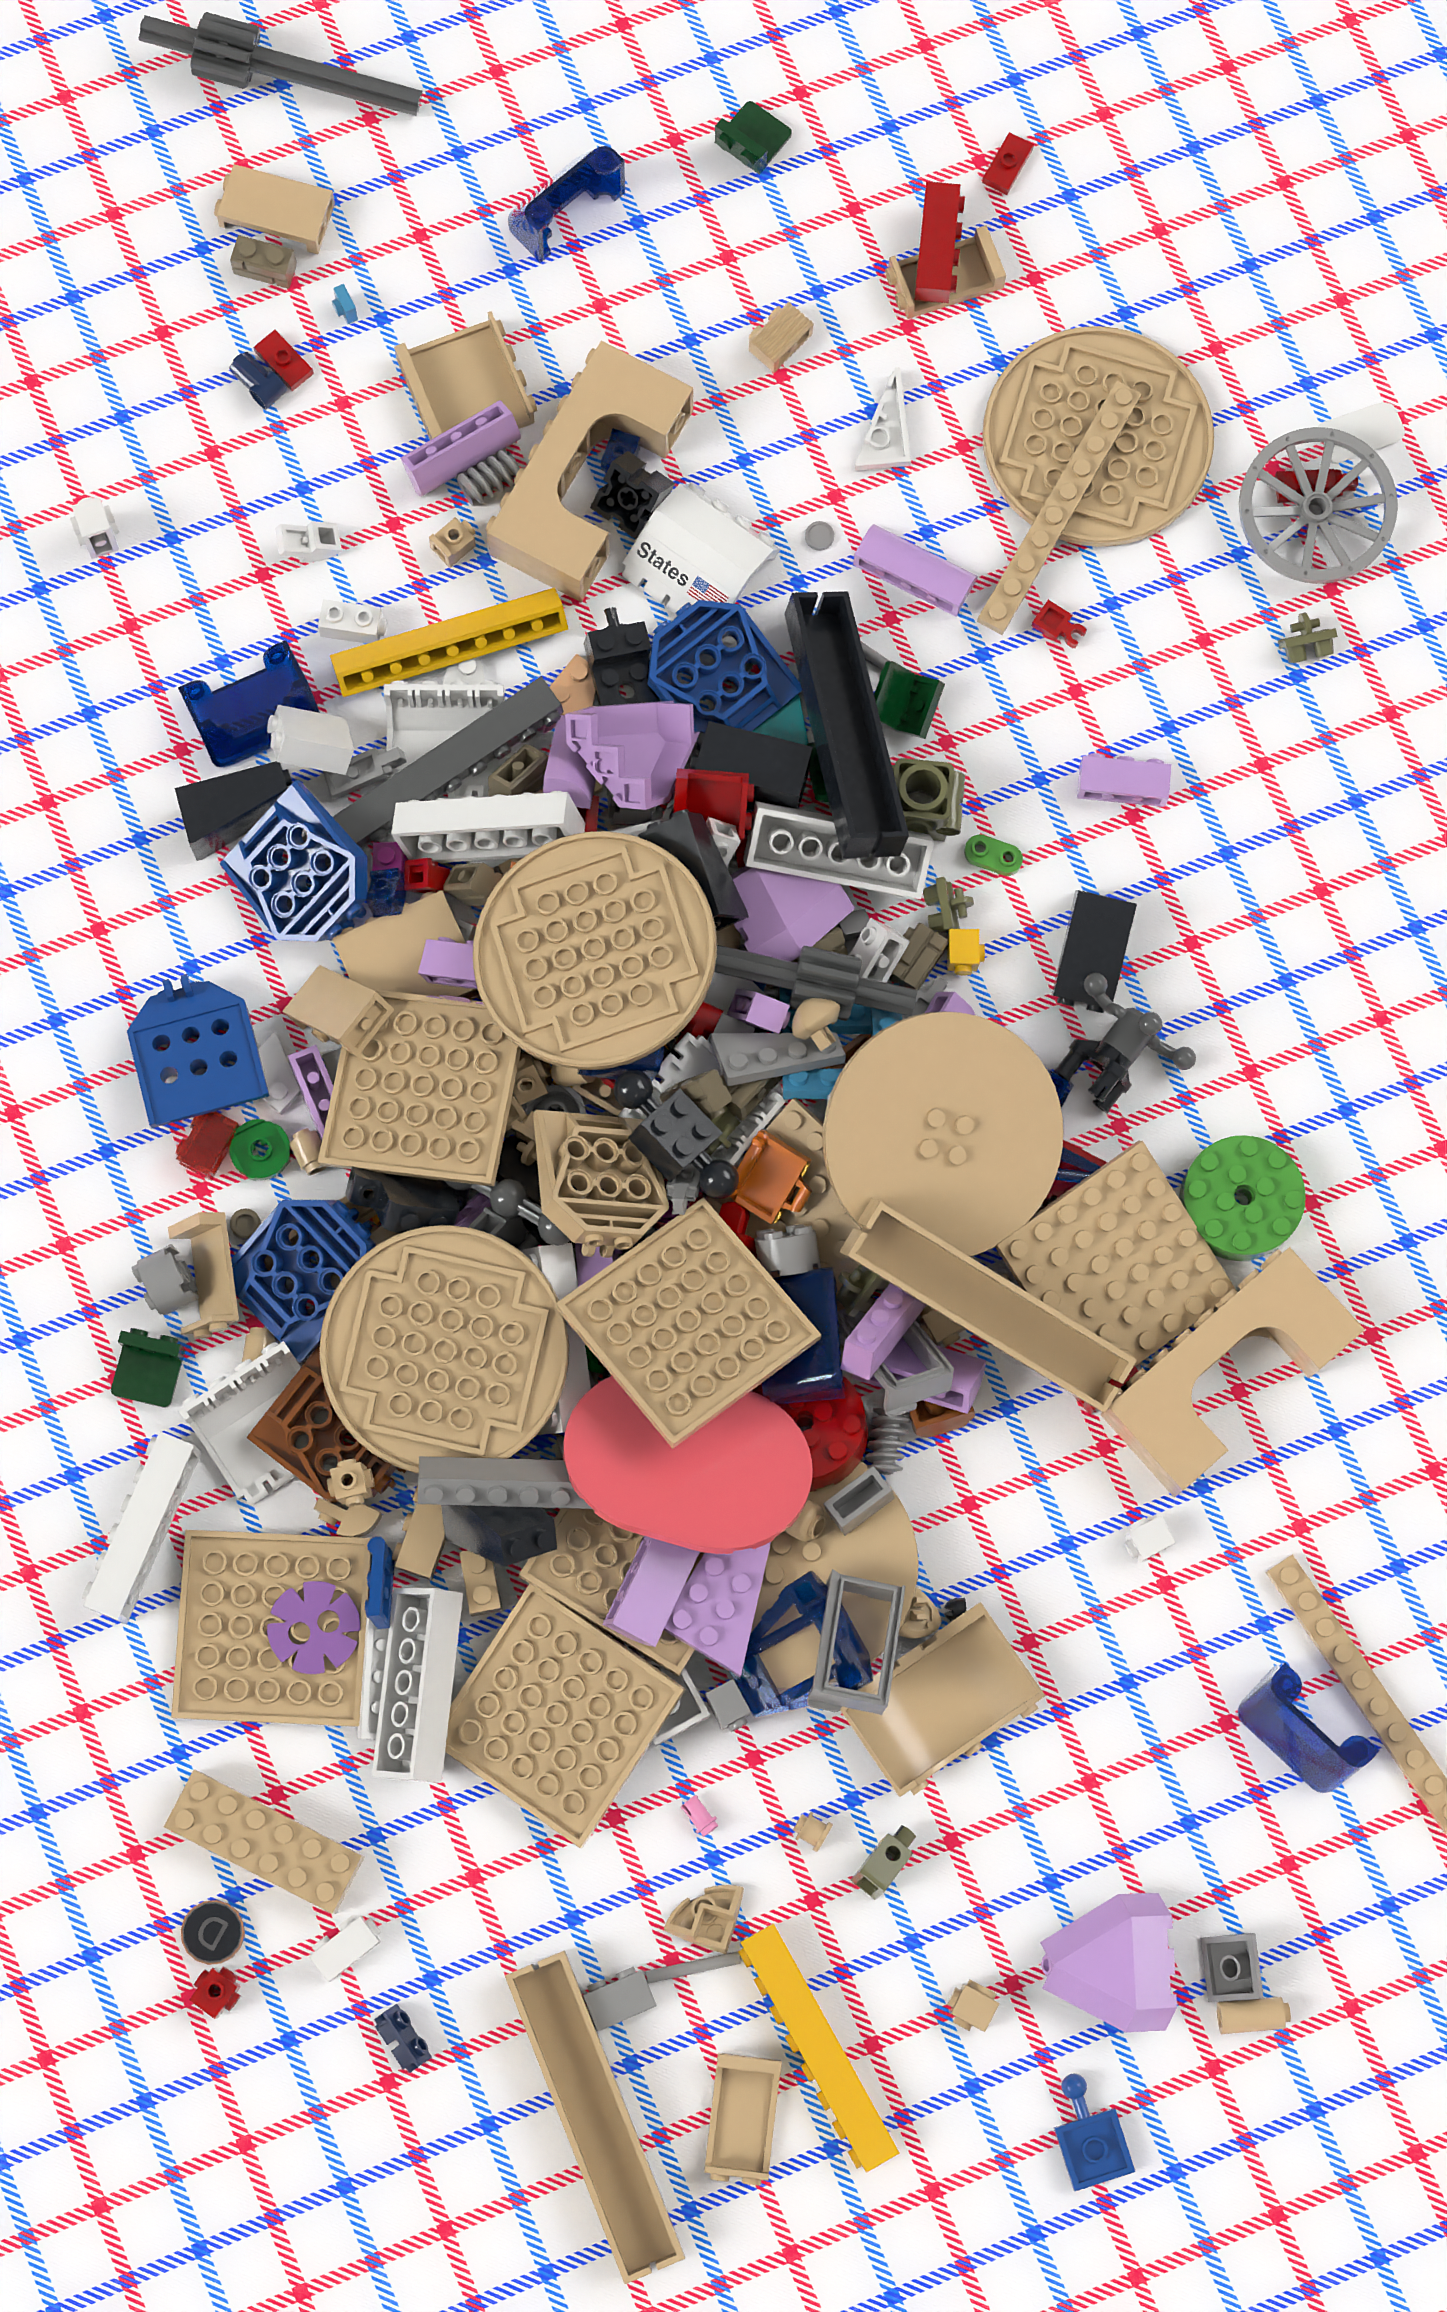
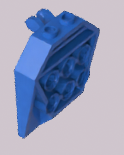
M698 600L691 605L688 602L676 612L677 617L672 622L668 623L666 620L653 631L655 635L651 643L648 685L661 701L693 704L694 732H706L708 721L752 732L802 692L800 682L740 604ZM726 636L733 637L737 641V646L733 648L726 647L722 639ZM708 654L713 657L715 663L711 666H705L700 662L699 657ZM749 663L757 665L760 673L750 675L746 672L745 665ZM682 672L688 673L692 678V682L682 684L678 681L677 675ZM727 681L733 682L737 687V691L727 693L722 688V684ZM706 699L713 702L715 709L709 712L701 709L699 702Z
M295 780L219 863L277 940L332 941L334 937L341 934L343 929L348 927L354 928L355 924L352 919L355 917L361 919L367 913L365 907L362 906L368 899L367 855L300 780ZM304 829L308 836L306 842L302 839V831ZM284 850L288 854L287 863H285L283 860ZM327 855L331 859V866L329 869L325 864V858ZM265 871L269 875L268 884H266V882L264 881ZM307 877H310L312 882L310 890L306 886ZM288 897L292 900L293 904L291 910L287 907Z
M188 974L181 975L180 982L182 988L174 990L169 979L162 980L164 990L148 998L128 1028L127 1035L151 1129L270 1096L250 1013L243 998L210 981L190 983ZM220 1029H228L225 1034L216 1035ZM199 1037L196 1042L187 1043L189 1038ZM169 1045L166 1050L157 1051L160 1046ZM230 1060L237 1061L231 1067H224L225 1063ZM201 1068L207 1069L202 1075H194ZM169 1077H177V1079L174 1082L165 1083V1081Z
M282 1200L231 1259L236 1296L280 1343L285 1342L299 1363H303L320 1345L323 1320L330 1300L336 1290L331 1284V1276L334 1273L338 1274L341 1282L351 1267L367 1252L376 1247V1243L370 1238L372 1235L370 1231L373 1226L367 1221L363 1224L360 1222L356 1223L355 1221L360 1212L356 1208L349 1210L340 1200ZM292 1229L297 1231L299 1237L295 1245L289 1239ZM313 1251L319 1255V1263L316 1267L310 1262V1255ZM267 1255L273 1259V1267L270 1271L266 1269L264 1264ZM288 1277L294 1281V1289L291 1293L285 1288V1281ZM308 1299H311L315 1304V1311L312 1315L306 1310Z

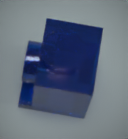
M613 428L601 459V470L606 474L611 462L619 457L614 452L624 454L629 451L638 456L640 437Z
M399 868L370 871L371 883L366 902L373 917L402 914L408 891L404 889V879Z

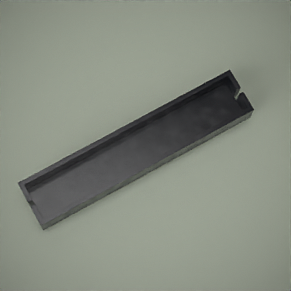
M848 591L823 592L815 615H812L818 599L817 592L792 593L784 616L842 859L869 858L872 852L874 857L901 856L909 833Z

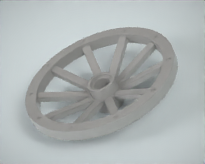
M1303 428L1291 431L1273 440L1253 460L1240 489V522L1245 537L1253 551L1274 571L1290 579L1305 583H1333L1363 571L1383 551L1391 538L1397 520L1398 499L1396 487L1384 461L1364 441L1349 433L1332 428ZM1323 442L1325 446L1315 491L1313 492L1295 445ZM1334 445L1345 448L1358 456L1361 461L1331 490L1324 493ZM1283 450L1287 452L1303 496L1263 469L1275 455ZM1367 467L1371 469L1380 485L1382 494L1332 502ZM1256 479H1260L1298 506L1252 507V496ZM1384 504L1383 522L1379 533L1333 513ZM1309 505L1319 506L1322 514H1313L1309 509ZM1299 516V519L1269 544L1264 541L1254 517ZM1328 522L1374 543L1364 554L1351 562ZM1303 526H1307L1302 566L1293 564L1274 552ZM1317 527L1321 530L1341 566L1330 569H1311Z

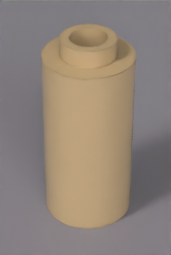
M1282 1997L1217 2002V2020L1221 2034L1285 2029L1286 2022L1291 2021L1289 2004L1283 2003Z

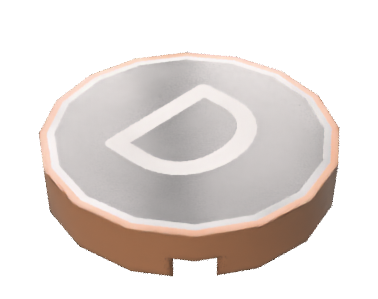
M219 1900L204 1901L194 1906L184 1917L181 1927V1942L186 1952L196 1961L207 1965L220 1964L233 1958L240 1950L245 1937L244 1923L239 1912L230 1904Z

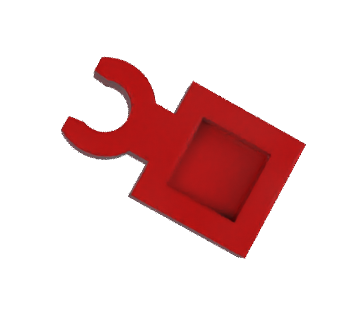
M1049 599L1031 625L1055 642L1061 635L1064 637L1065 643L1076 649L1079 642L1073 639L1071 634L1078 633L1084 637L1087 632L1083 625L1071 624L1070 620L1073 615Z

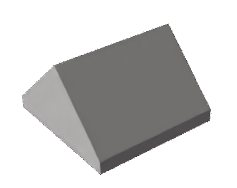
M1255 1933L1200 1938L1208 2002L1264 1998Z

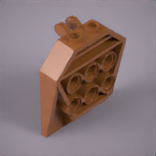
M320 1345L246 1437L330 1503H338L339 1501L336 1500L335 1496L331 1497L328 1490L327 1479L331 1478L330 1471H325L324 1463L329 1457H337L338 1462L356 1459V1463L361 1462L367 1469L370 1468L375 1487H371L373 1497L377 1493L382 1494L388 1487L394 1488L397 1483L390 1476L395 1470L404 1474L407 1471L385 1462L367 1450L357 1440L352 1446H344L343 1438L349 1431L338 1418L327 1395L321 1373ZM321 1410H327V1420L322 1424H316V1413ZM307 1434L309 1437L307 1446L297 1449L295 1445L296 1439L300 1435ZM353 1477L344 1479L345 1486H349L353 1482Z

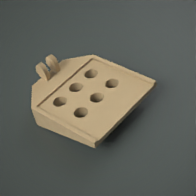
M536 1110L533 1113L542 1213L573 1243L582 1244L581 1252L583 1256L592 1257L596 1247L599 1246V1253L603 1258H610L613 1255L614 1248L624 1250L633 1247L669 1209L663 1175L628 1139L645 1119Z

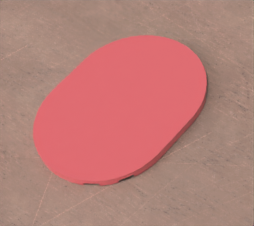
M610 1376L591 1388L580 1399L570 1415L564 1436L563 1459L569 1475V1481L577 1495L594 1509L595 1514L624 1530L704 1553L732 1554L733 1551L748 1548L756 1549L773 1541L776 1536L790 1528L805 1507L812 1483V1458L800 1428L777 1404L753 1391L747 1393L672 1449L613 1376Z

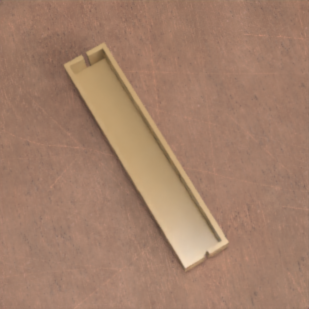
M871 1198L857 1222L862 1227L860 1230L853 1228L839 1251L840 1253L1090 1406L1106 1413L1120 1390L1107 1383V1378L1110 1377L1123 1384L1137 1361L1135 1358L884 1203Z
M564 1950L538 1961L539 1968L536 1970L533 1964L505 1975V1978L623 2282L628 2284L651 2274L652 2268L650 2263L655 2261L657 2269L660 2270L685 2259V2254Z

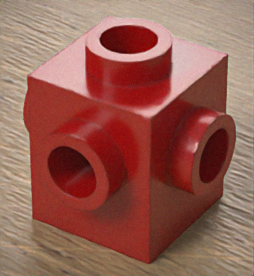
M224 1966L221 1970L216 1967L212 1968L210 1972L205 1969L195 1981L194 1986L197 1989L189 2000L212 2018L217 2019L225 2009L230 2012L241 1997L237 1993L241 1986L235 1982L238 1976ZM215 1985L221 1988L219 1996H216L214 1993Z

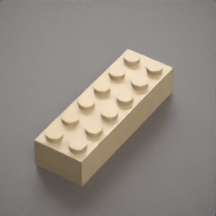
M193 1770L164 1825L166 1829L331 1914H336L365 1856L197 1770Z

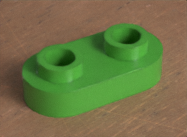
M981 834L969 838L964 849L965 858L970 864L1003 876L1016 874L1023 862L1022 853L1016 846ZM982 845L985 847V851L979 853L975 850V846ZM1006 854L1011 855L1013 861L1006 862L1003 856Z

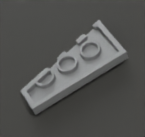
M711 1033L710 1037L711 1045L727 1086L843 1064L846 1058L837 1033H832L836 1041L822 1051L819 1050L812 1038L808 1040L799 1039L793 1033Z

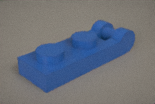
M376 1536L370 1539L367 1545L369 1552L372 1554L371 1571L367 1574V1584L370 1592L369 1599L365 1601V1614L377 1629L390 1628L395 1561L392 1560L393 1551L388 1547L382 1537Z

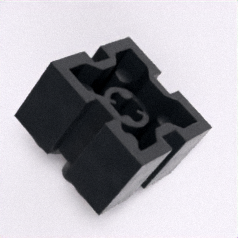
M627 451L611 462L603 479L607 484L598 490L590 508L608 521L615 517L621 521L618 528L634 539H637L655 509L671 493L675 483L657 470L651 474L645 470L647 463Z

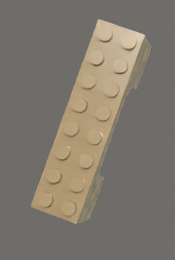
M602 340L596 349L592 348L589 351L585 360L586 367L582 373L579 371L576 373L571 383L572 390L568 397L564 395L561 398L557 407L558 414L554 420L550 419L545 425L542 441L540 444L535 443L528 457L529 463L526 468L521 467L514 479L515 486L511 493L507 491L500 502L501 510L497 517L492 516L485 529L487 532L489 554L552 588L555 587L556 590L579 602L583 601L610 555L609 532L570 513L561 504L563 497L589 453L602 440L619 437L627 439L666 459L693 413V387Z
M1290 1247L1283 1253L1277 1249L1260 1266L1263 1271L1253 1270L1238 1285L1241 1289L1239 1292L1233 1288L1215 1305L1218 1308L1216 1312L1210 1308L1193 1324L1196 1328L1193 1332L1187 1328L1171 1344L1173 1350L1169 1352L1165 1348L1148 1364L1151 1368L1149 1371L1146 1372L1144 1368L1139 1370L1125 1384L1128 1389L1123 1392L1119 1388L1120 1390L1106 1413H1101L1104 1420L1174 1498L1229 1451L1197 1415L1192 1404L1191 1395L1195 1381L1243 1339L1260 1336L1268 1338L1277 1343L1302 1372L1310 1378L1365 1330Z

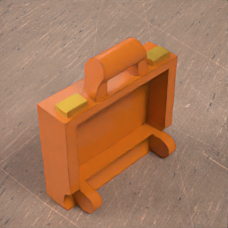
M762 1129L758 1131L751 1141L752 1144L737 1168L739 1175L738 1187L729 1197L763 1220L773 1224L780 1220L784 1209L793 1212L802 1211L812 1193V1189L803 1181L802 1176H805L811 1166L812 1159ZM798 1186L800 1190L795 1196L793 1202L790 1203L789 1199L792 1196L796 1187Z

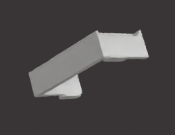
M828 1308L825 1334L834 1336L841 1333L847 1339L866 1313L858 1312L855 1318L847 1315L846 1309L835 1312ZM916 1320L902 1338L927 1368V1371L897 1380L886 1365L882 1363L873 1374L885 1389L883 1409L889 1417H895L915 1410L917 1407L916 1402L951 1391L954 1367Z
M832 1569L825 1586L828 1587L814 1681L808 1693L807 1704L812 1708L831 1712H838L841 1707H847L882 1715L889 1702L906 1586L902 1585L900 1587L839 1574ZM843 1591L891 1602L877 1695L828 1685Z

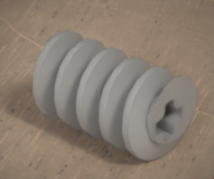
M499 450L497 452V459L493 456L487 457V465L483 462L477 463V471L470 467L467 469L468 478L460 473L457 475V481L464 496L473 506L472 500L474 498L480 504L484 503L483 493L493 498V487L503 492V481L510 487L513 486L512 476H516L520 468L509 451L506 454L504 451Z
M873 1408L872 1411L879 1416L871 1418V1424L878 1428L869 1431V1436L876 1440L867 1443V1448L874 1451L865 1456V1460L872 1463L867 1468L870 1469L874 1466L879 1474L891 1475L893 1472L903 1470V1467L896 1464L895 1460L904 1459L905 1455L897 1451V1448L905 1447L907 1444L899 1439V1436L908 1434V1431L900 1426L903 1423L910 1422V1419L902 1414L889 1417L885 1414L883 1408Z

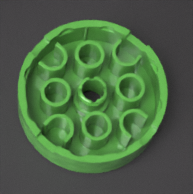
M1239 1135L1214 1142L1196 1157L1183 1178L1179 1199L1197 1226L1196 1230L1207 1242L1215 1256L1231 1261H1250L1271 1254L1293 1234L1304 1213L1306 1194L1304 1181L1297 1165L1283 1149L1259 1137ZM1244 1193L1248 1199V1205L1239 1204L1234 1194Z

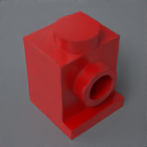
M428 857L406 860L404 890L422 895L430 891H436L437 893L441 890L443 893H447L443 890V885L450 873V869L438 866L437 861H432V858Z

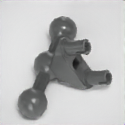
M504 1179L500 1182L495 1181V1186L445 1181L452 1189L463 1191L473 1188L490 1198L491 1206L485 1207L483 1212L468 1228L494 1235L517 1248L518 1244L525 1241L528 1233L522 1221L524 1217L538 1225L540 1237L546 1243L559 1246L570 1241L542 1213L541 1206L528 1199L529 1196L526 1188L519 1181Z

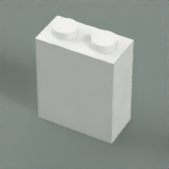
M278 705L275 715L269 717L267 732L271 733V749L275 751L276 761L346 775L354 752L347 719Z

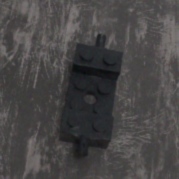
M612 607L611 610L610 608L605 609L604 613L608 626L604 629L587 632L583 643L599 706L660 702L659 697L648 685L649 654L652 648L645 621L620 624L616 607ZM622 685L631 686L634 689V696L631 698L621 696L619 687Z

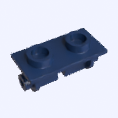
M395 2004L374 2019L377 2024L375 2028L386 2045H389L394 2040H397L399 2043L391 2052L402 2070L406 2068L408 2073H411L432 2058L428 2051L427 2043L417 2035L411 2025L408 2014L400 2009L398 2004Z

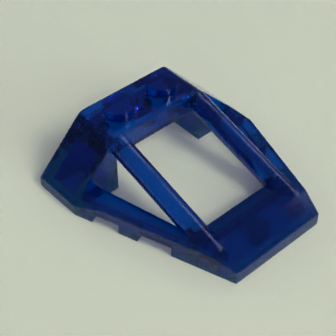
M809 1571L786 1586L778 1595L779 1598L774 1605L762 1615V1620L750 1633L741 1676L739 1677L729 1671L754 1718L809 1707L807 1704L808 1695L805 1694L813 1686L814 1675L780 1694L759 1653L813 1623L821 1635L828 1586L813 1571ZM841 1603L833 1651V1659L836 1663L831 1665L829 1681L835 1678L838 1683L835 1686L859 1691L873 1682L870 1655ZM794 1604L799 1614H803L764 1636Z

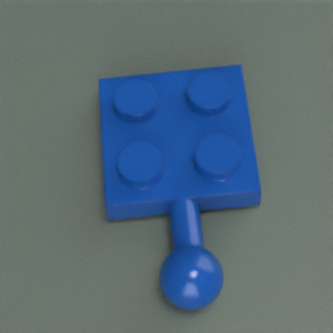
M1075 2073L1067 2075L1062 2081L1061 2088L1064 2095L1072 2099L1078 2120L1053 2128L1073 2191L1076 2192L1136 2172L1116 2109L1112 2108L1090 2115L1084 2098L1087 2090L1085 2079Z

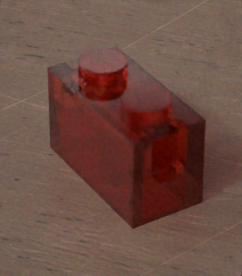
M216 1111L194 1117L190 1128H192L191 1133L187 1139L183 1138L177 1146L175 1154L178 1156L176 1160L179 1161L181 1166L212 1181L229 1152L234 1133L240 1127L238 1122Z

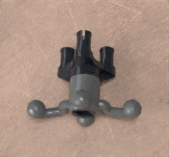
M1092 973L1085 978V991L1097 1001L1106 1013L1114 1015L1118 1019L1101 1041L1074 1039L1068 1047L1070 1051L1058 1067L1054 1069V1072L1069 1082L1084 1061L1091 1062L1102 1073L1087 1091L1090 1094H1094L1096 1098L1092 1103L1108 1114L1121 1094H1126L1131 1088L1132 1084L1129 1081L1128 1069L1146 1046L1172 1060L1174 1065L1180 1070L1192 1068L1196 1062V1054L1189 1047L1183 1046L1175 1049L1162 1042L1156 1035L1162 1028V1019L1157 1013L1147 1012L1143 1014L1135 1008L1124 1009L1122 1006L1113 1003L1105 993L1108 987L1106 978L1100 973Z

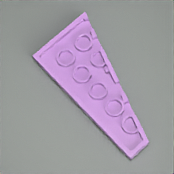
M771 1542L756 1549L748 1548L733 1551L732 1554L704 1553L683 1587L664 1631L740 1677Z

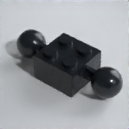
M628 1070L620 1074L614 1084L616 1100L623 1107L640 1109L647 1116L628 1137L637 1149L670 1183L687 1167L693 1164L700 1172L699 1182L705 1194L715 1199H724L732 1195L739 1183V1175L736 1168L726 1160H713L705 1152L722 1134L718 1127L681 1089H678L660 1105L652 1096L653 1084L644 1072Z

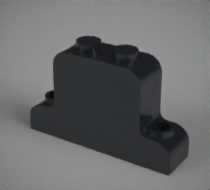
M352 1166L345 1194L351 1203L373 1208L385 1229L404 1233L429 1226H455L458 1213L467 1205L471 1188L460 1191L452 1189L444 1180L386 1174Z

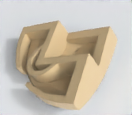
M718 1885L705 1888V1894L693 1901H690V1898L687 1897L671 1913L664 1926V1931L701 1947L727 1954L737 1922L744 1888L736 1885Z

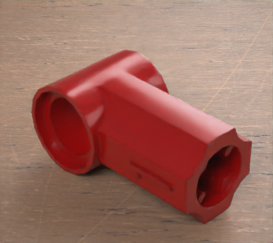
M703 1001L694 1017L681 1032L676 1045L687 1032L695 1038L700 1035L708 1040L709 1035L714 1032L724 1010Z

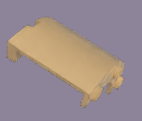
M980 1602L894 1662L889 1702L882 1715L847 1707H841L840 1711L900 1798L908 1791L915 1795L929 1785L926 1781L927 1778L964 1752L967 1757L983 1747L980 1742L1019 1714L1024 1719L1039 1709L1035 1703L1046 1695ZM881 1671L853 1690L877 1695Z

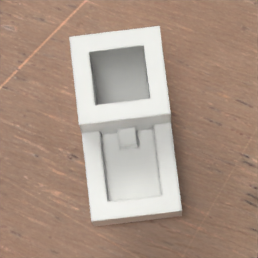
M311 521L307 526L279 524L275 528L279 556L299 557L301 563L329 559L342 551L337 523Z

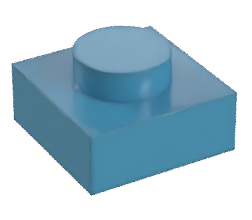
M344 283L334 287L335 299L332 300V305L338 317L343 315L347 324L357 321L356 307Z

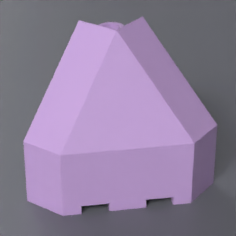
M661 701L592 706L565 714L566 744L574 753L578 752L587 763L586 768L601 785L605 784L614 795L612 799L620 808L646 810L670 802L675 790L677 768L684 769L700 733L694 732L693 704Z
M744 866L731 874L749 915L748 918L734 925L744 938V945L748 952L793 961L800 956L803 946L812 947L855 909L842 886L837 883Z
M1159 1893L1117 1894L1041 1941L1040 1944L1045 1951V1955L1040 1966L1043 1973L1047 1976L1042 1989L1125 2033L1166 2031L1177 2009L1176 1994H1171L1170 1975H1175L1174 1948H1168L1167 1929H1173L1172 1915Z

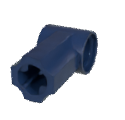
M248 352L237 355L229 366L230 372L249 389L252 398L265 410L288 391L286 385L273 371L268 372Z

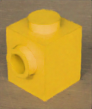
M949 929L947 940L949 941L947 947V971H954V974L961 976L971 975L972 971L978 970L980 962L985 961V945L979 944V929Z

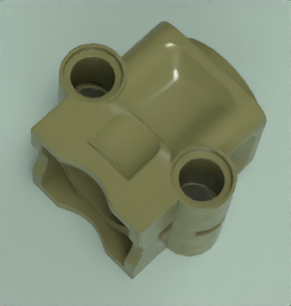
M907 758L897 760L895 765H892L908 831L929 834L933 841L944 842L946 836L959 835L961 833L963 810L960 804L964 798L965 774L954 771V767L947 762ZM917 791L924 792L932 797L933 801L920 804L909 798L908 794Z

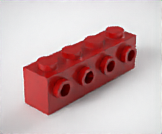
M926 181L914 300L949 303L950 293H956L957 275H952L953 266L958 267L960 249L955 248V240H961L963 222H957L958 213L963 214L965 196L960 195L961 184Z

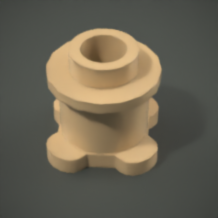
M810 1812L808 1816L802 1814L793 1831L798 1833L795 1839L799 1840L800 1838L814 1846L812 1850L817 1852L833 1824L831 1822L823 1823L813 1817V1812Z

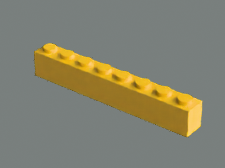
M554 587L331 654L330 658L342 696L347 697L383 686L384 684H390L393 681H400L569 629L562 602Z
M774 1923L741 1941L740 1944L743 1948L738 1951L747 1968L753 1965L758 1975L757 1978L753 1979L762 1997L766 1994L769 1995L774 2004L769 2010L778 2025L784 2022L790 2034L786 2035L785 2039L793 2053L800 2051L805 2061L800 2066L808 2081L815 2080L821 2091L816 2096L824 2110L827 2111L831 2108L837 2120L832 2122V2125L839 2138L842 2140L847 2137L853 2149L849 2150L848 2154L856 2169L862 2166L867 2173L900 2154Z

